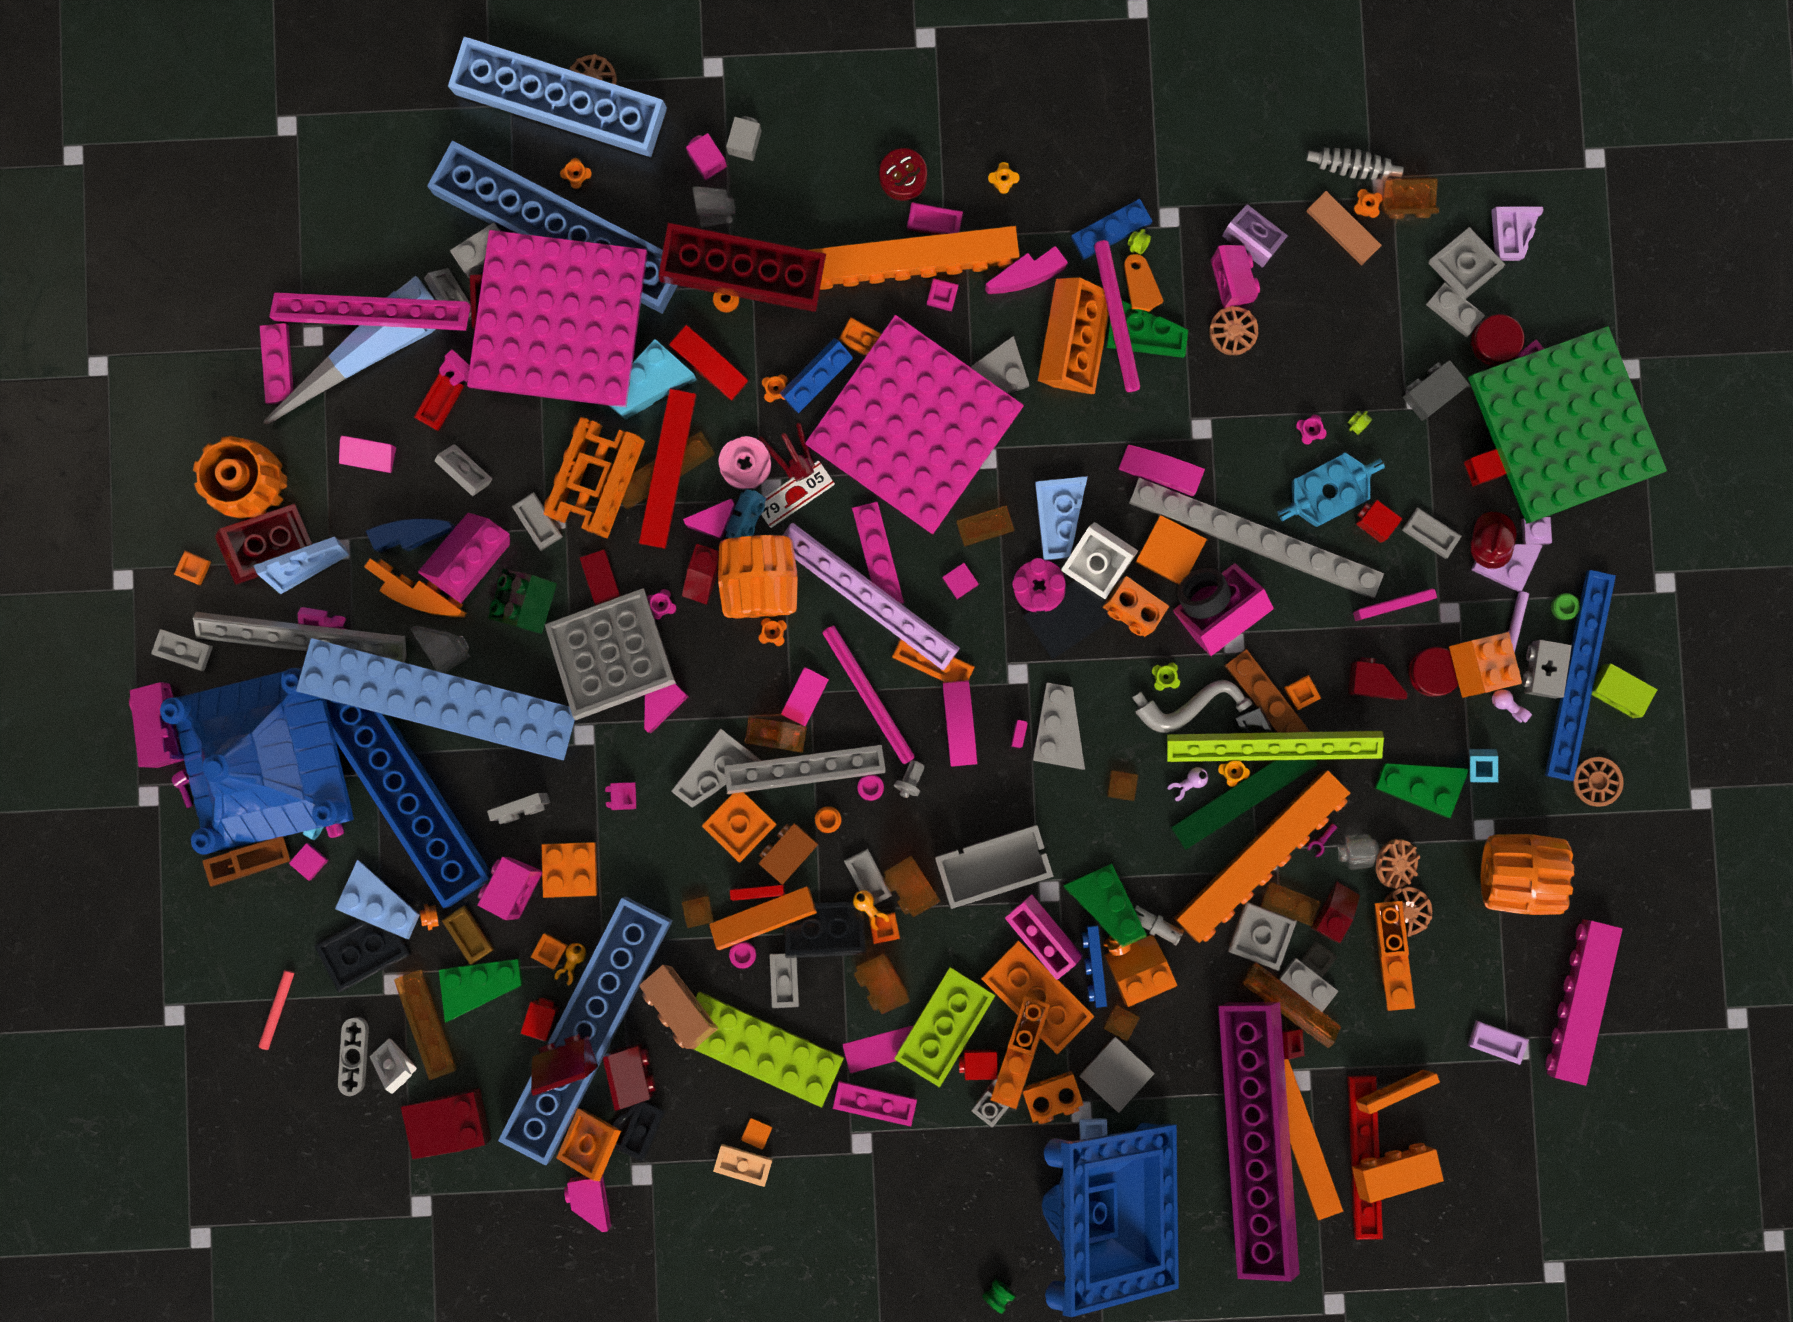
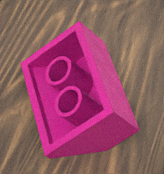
M467 513L420 568L418 573L459 603H462L509 547L510 534L488 518Z
M1235 563L1222 572L1231 591L1230 602L1224 610L1215 616L1205 619L1190 617L1181 604L1173 610L1194 640L1210 656L1214 655L1274 609L1264 588ZM1207 586L1200 589L1193 595L1191 600L1201 601L1208 598L1215 592L1217 586Z

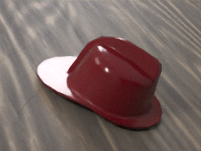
M1499 512L1484 513L1477 519L1471 541V553L1479 565L1488 569H1497L1505 566L1510 561L1516 541V527L1513 521Z

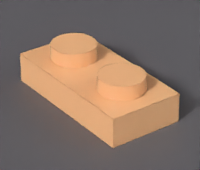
M721 1144L713 1172L765 1187L773 1159Z

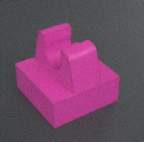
M453 350L449 351L444 356L445 361L439 369L440 374L444 376L449 371L454 372V376L449 380L453 386L463 380L467 382L470 365Z
M610 783L611 786L605 788V792H611V802H606L608 808H611V810L636 809L635 783Z

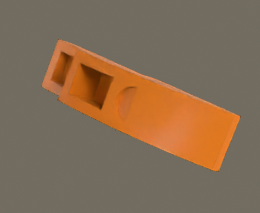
M369 559L364 566L385 582L379 590L380 592L405 606L424 613L444 617H465L467 614L461 609L462 603H459L451 596L448 599L440 594L442 590L430 581L426 584L419 580L413 588L412 586L415 582L403 574L398 577L391 571L394 567L382 559L378 562Z
M1402 901L1375 903L1379 959L1387 1011L1413 1009L1415 1004L1408 958L1409 949Z
M1027 996L1024 997L990 1099L991 1101L1017 1109L1050 1004Z

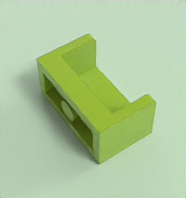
M1610 663L1602 665L1598 671L1591 695L1632 718H1641L1650 705L1657 689Z

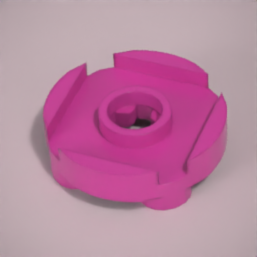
M1036 558L1024 564L1017 571L1012 584L1018 603L1031 612L1043 610L1046 612L1056 608L1062 602L1066 591V583L1061 569L1054 563L1041 558ZM1036 581H1044L1046 589L1044 591L1041 589L1034 591V583Z

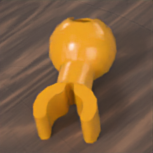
M861 890L854 895L853 904L856 909L867 913L870 917L871 926L877 931L879 928L875 924L876 919L874 916L883 917L886 922H889V918L884 912L878 911L873 905V895L869 891ZM859 893L863 894L861 899H857Z
M572 943L566 949L567 961L564 967L556 972L554 977L556 980L560 978L561 973L568 970L569 980L567 985L572 984L575 979L574 969L576 965L583 962L586 958V949L582 944ZM576 946H580L581 951L577 950Z

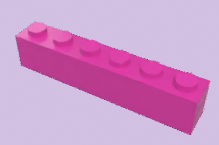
M1582 919V924L1578 925L1576 930V939H1578L1576 949L1570 955V965L1572 967L1570 975L1564 981L1565 997L1558 1007L1559 1023L1552 1033V1053L1546 1059L1547 1075L1587 1085L1622 928Z

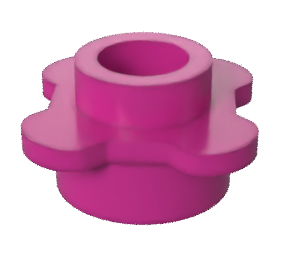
M1312 415L1311 418L1305 421L1299 420L1296 424V428L1302 434L1301 440L1304 444L1308 445L1313 440L1324 439L1326 436V430L1321 422V417L1318 415ZM1310 427H1312V428L1314 429L1313 432H1310V431H1309V428H1310Z
M666 589L647 597L654 618L657 620L667 613L673 614L676 611V605L670 599L671 593ZM660 602L664 604L662 607L659 606Z

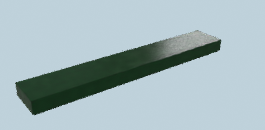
M1315 759L1274 760L1170 828L1184 850H1186L1314 768L1318 763Z

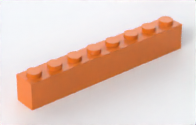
M1016 226L810 250L826 254L820 286L821 290L830 289L834 284H843L846 287L856 286L860 281H869L872 284L882 283L886 278H895L897 281L910 279L912 275H921L923 278L936 276L938 272H947L949 275L962 273L964 269H973L974 272L988 270L990 266H999L1000 269H1006L1019 260Z
M1328 770L1321 771L1174 919L1195 941L1200 943L1204 940L1207 942L1216 933L1214 928L1221 921L1226 923L1235 914L1233 909L1240 902L1244 905L1254 895L1252 890L1258 884L1263 886L1272 878L1273 875L1270 873L1277 866H1284L1292 857L1290 853L1296 847L1302 848L1310 840L1308 835L1315 828L1317 830L1321 829L1329 821L1327 816L1333 810L1337 812L1348 802L1346 797L1350 792Z

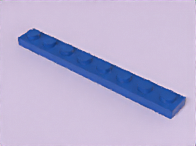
M1593 570L1586 571L1580 600V610L1577 615L1571 644L1564 697L1560 698L1545 776L1574 781L1615 575Z

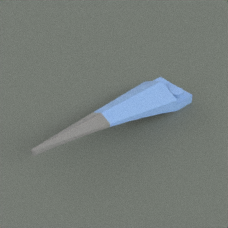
M417 276L387 297L436 300ZM359 325L263 423H272L318 394L390 354L431 334L436 329Z

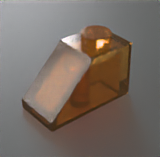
M749 717L745 743L803 753L807 726Z

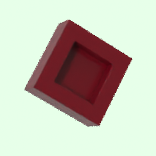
M1303 1029L1282 1031L1284 1059L1305 1056Z

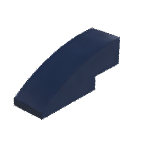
M410 519L383 524L366 530V533L375 551L382 553L401 544L403 549L411 551L452 532L455 525L448 521L435 519Z

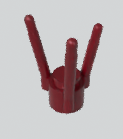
M797 423L796 426L805 459L803 455L798 456L787 434L782 433V438L793 458L789 461L790 467L762 437H758V440L765 445L769 454L786 471L789 479L794 477L796 482L814 473L812 467L815 464L810 456L808 446L805 444L806 438L801 423Z

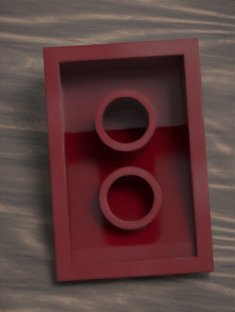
M295 504L220 528L215 535L235 585L260 577L256 573L254 565L312 545Z
M580 1034L565 1038V1044L557 1047L554 1046V1043H550L538 1048L539 1053L532 1056L531 1092L533 1096L584 1079L598 1067L588 1036L581 1038Z
M480 1088L401 1107L412 1159L459 1152L484 1146L491 1141Z

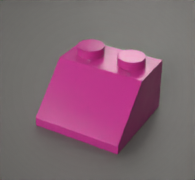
M1241 245L1218 246L1211 258V264L1223 309L1254 302L1258 297V293H1260L1258 279L1253 278L1252 275L1253 259L1251 254L1247 253L1245 246Z
M502 857L492 867L491 874L493 876L489 884L486 883L479 893L478 898L481 900L478 906L504 920L519 919L542 875V871L513 858Z

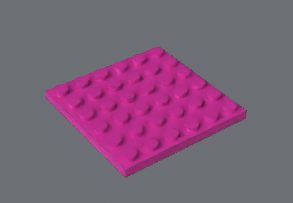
M489 230L467 386L475 389L627 407L647 250Z
M895 315L805 444L928 532L934 534L1024 405Z

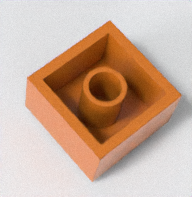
M1509 632L1449 646L1462 698L1522 684Z

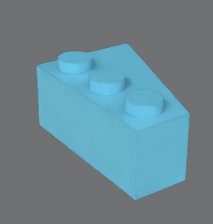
M654 339L632 364L627 407L609 406L626 420L669 395L670 389L678 390L697 379L685 365Z

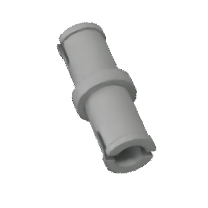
M1136 905L1134 910L1142 926L1149 930V934L1153 936L1157 934L1175 946L1178 944L1184 930H1180L1164 921V917L1160 915L1155 916Z

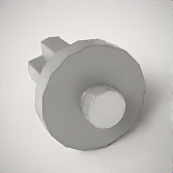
M910 761L902 781L896 780L894 787L901 791L900 795L908 798L909 795L918 796L920 790L916 787L924 770V765L920 762Z

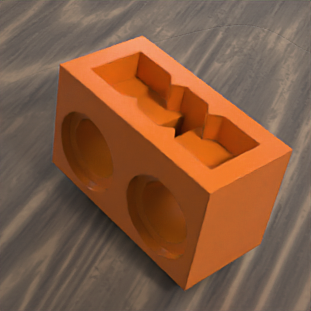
M1127 576L1116 584L1102 606L1108 611L1107 613L1110 617L1123 621L1133 633L1144 637L1155 630L1169 608L1167 604ZM1120 596L1127 600V606L1121 604ZM1141 611L1147 613L1149 622L1142 618Z
M1072 1071L1025 1086L1022 1091L1033 1123L1036 1121L1039 1124L1054 1120V1115L1064 1113V1115L1076 1113L1079 1111V1107L1084 1105ZM1064 1088H1069L1073 1091L1072 1098L1068 1101L1059 1099V1092ZM1038 1097H1044L1048 1100L1047 1106L1042 1110H1037L1033 1107L1034 1100Z

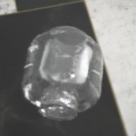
M1368 834L1346 836L1343 839L1342 846L1338 847L1340 862H1345L1350 870L1373 867L1379 854L1377 841L1375 839L1372 840Z

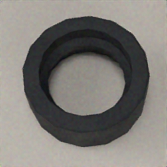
M1203 568L1191 572L1179 584L1177 595L1183 609L1190 617L1205 619L1215 616L1225 609L1230 602L1231 591L1222 573L1216 569ZM1207 586H1217L1215 592L1208 598L1201 601L1191 600L1193 595L1200 589Z

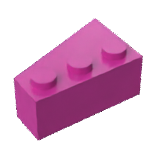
M159 682L130 690L129 705L133 715L139 767L159 768L184 761L176 724L166 723L160 714V707L164 700L173 698L169 683Z

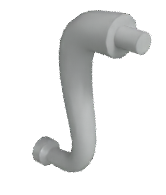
M1219 680L1208 684L1182 707L1170 714L1162 713L1154 700L1148 702L1142 692L1132 697L1139 707L1135 712L1148 727L1161 733L1174 732L1185 726L1214 696L1222 692H1226L1233 697L1239 712L1252 705L1251 700L1245 698L1235 684L1226 680Z

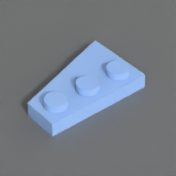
M1088 476L1035 482L1043 560L1066 559L1070 557Z
M334 536L256 564L254 568L262 579L282 594L349 556L346 547Z

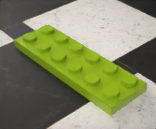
M700 991L698 992L696 999L719 1029L694 1050L822 1108L844 1057Z

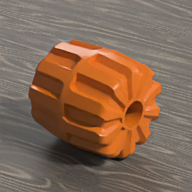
M225 436L221 437V442L216 444L208 443L202 449L204 453L200 460L194 462L193 471L197 473V482L194 483L198 494L207 500V504L224 515L240 519L263 515L267 513V509L271 506L279 507L283 501V498L280 496L281 490L287 487V476L281 471L283 464L268 448L253 440Z
M757 535L729 538L720 542L718 583L722 611L725 617H775L777 615H790L796 612L798 578L793 541L790 537Z
M1532 834L1489 836L1483 849L1481 862V894L1484 905L1489 909L1519 914L1548 915L1564 913L1570 905L1569 895L1573 894V887L1570 884L1571 877L1574 876V865L1571 863L1573 853L1568 841Z

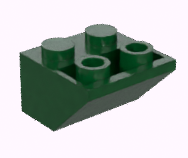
M503 569L497 581L494 599L489 607L488 619L542 634L557 583L534 575Z

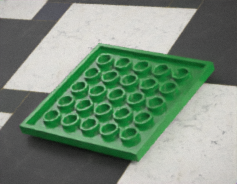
M1609 326L1468 377L1526 524L1667 471Z

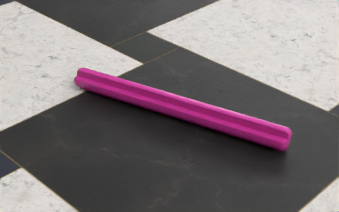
M1102 240L1095 243V253L1125 389L1127 392H1135L1139 390L1140 382L1109 242Z
M835 626L828 627L823 631V635L901 762L903 764L910 762L914 759V754Z

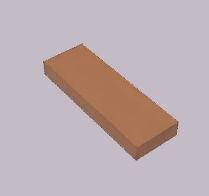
M1327 191L1306 211L1361 266L1382 246Z

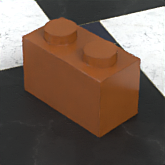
M796 823L791 827L786 824L777 834L780 840L774 847L769 844L759 855L762 860L758 864L782 885L818 846V843Z

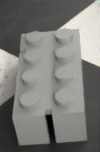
M1037 825L963 847L964 853L959 854L958 850L935 856L951 909L1054 877L1047 854H1039L1038 849H1044V845Z

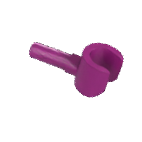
M183 769L173 775L172 783L180 790L186 808L193 806L188 789L185 786L189 783V775L187 770Z
M1332 823L1322 836L1309 841L1307 844L1308 850L1314 844L1320 845V850L1316 852L1315 857H1319L1324 853L1323 845L1337 829V826Z

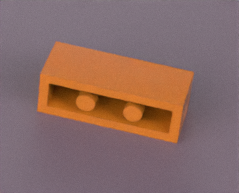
M1424 1143L1410 1145L1409 1150L1403 1152L1400 1150L1386 1152L1385 1157L1379 1159L1374 1157L1365 1158L1360 1161L1361 1164L1352 1166L1359 1198L1369 1203L1444 1181L1437 1150L1426 1146Z

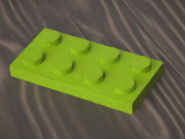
M949 967L894 1059L940 1087L994 999L995 994Z

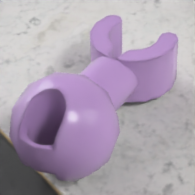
M1497 690L1492 696L1494 706L1498 709H1507L1518 722L1521 723L1523 721L1526 723L1532 716L1528 710L1513 701V695L1510 691Z
M1195 767L1189 771L1185 780L1180 783L1173 782L1167 788L1170 790L1173 787H1183L1180 790V795L1175 797V800L1179 801L1184 797L1185 792L1192 787H1204L1208 782V774L1203 768ZM1201 771L1206 773L1204 778L1199 777Z

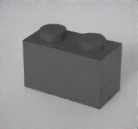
M1450 360L1443 366L1438 362L1427 371L1429 377L1424 381L1418 378L1406 387L1409 392L1403 398L1421 421H1424L1470 385Z

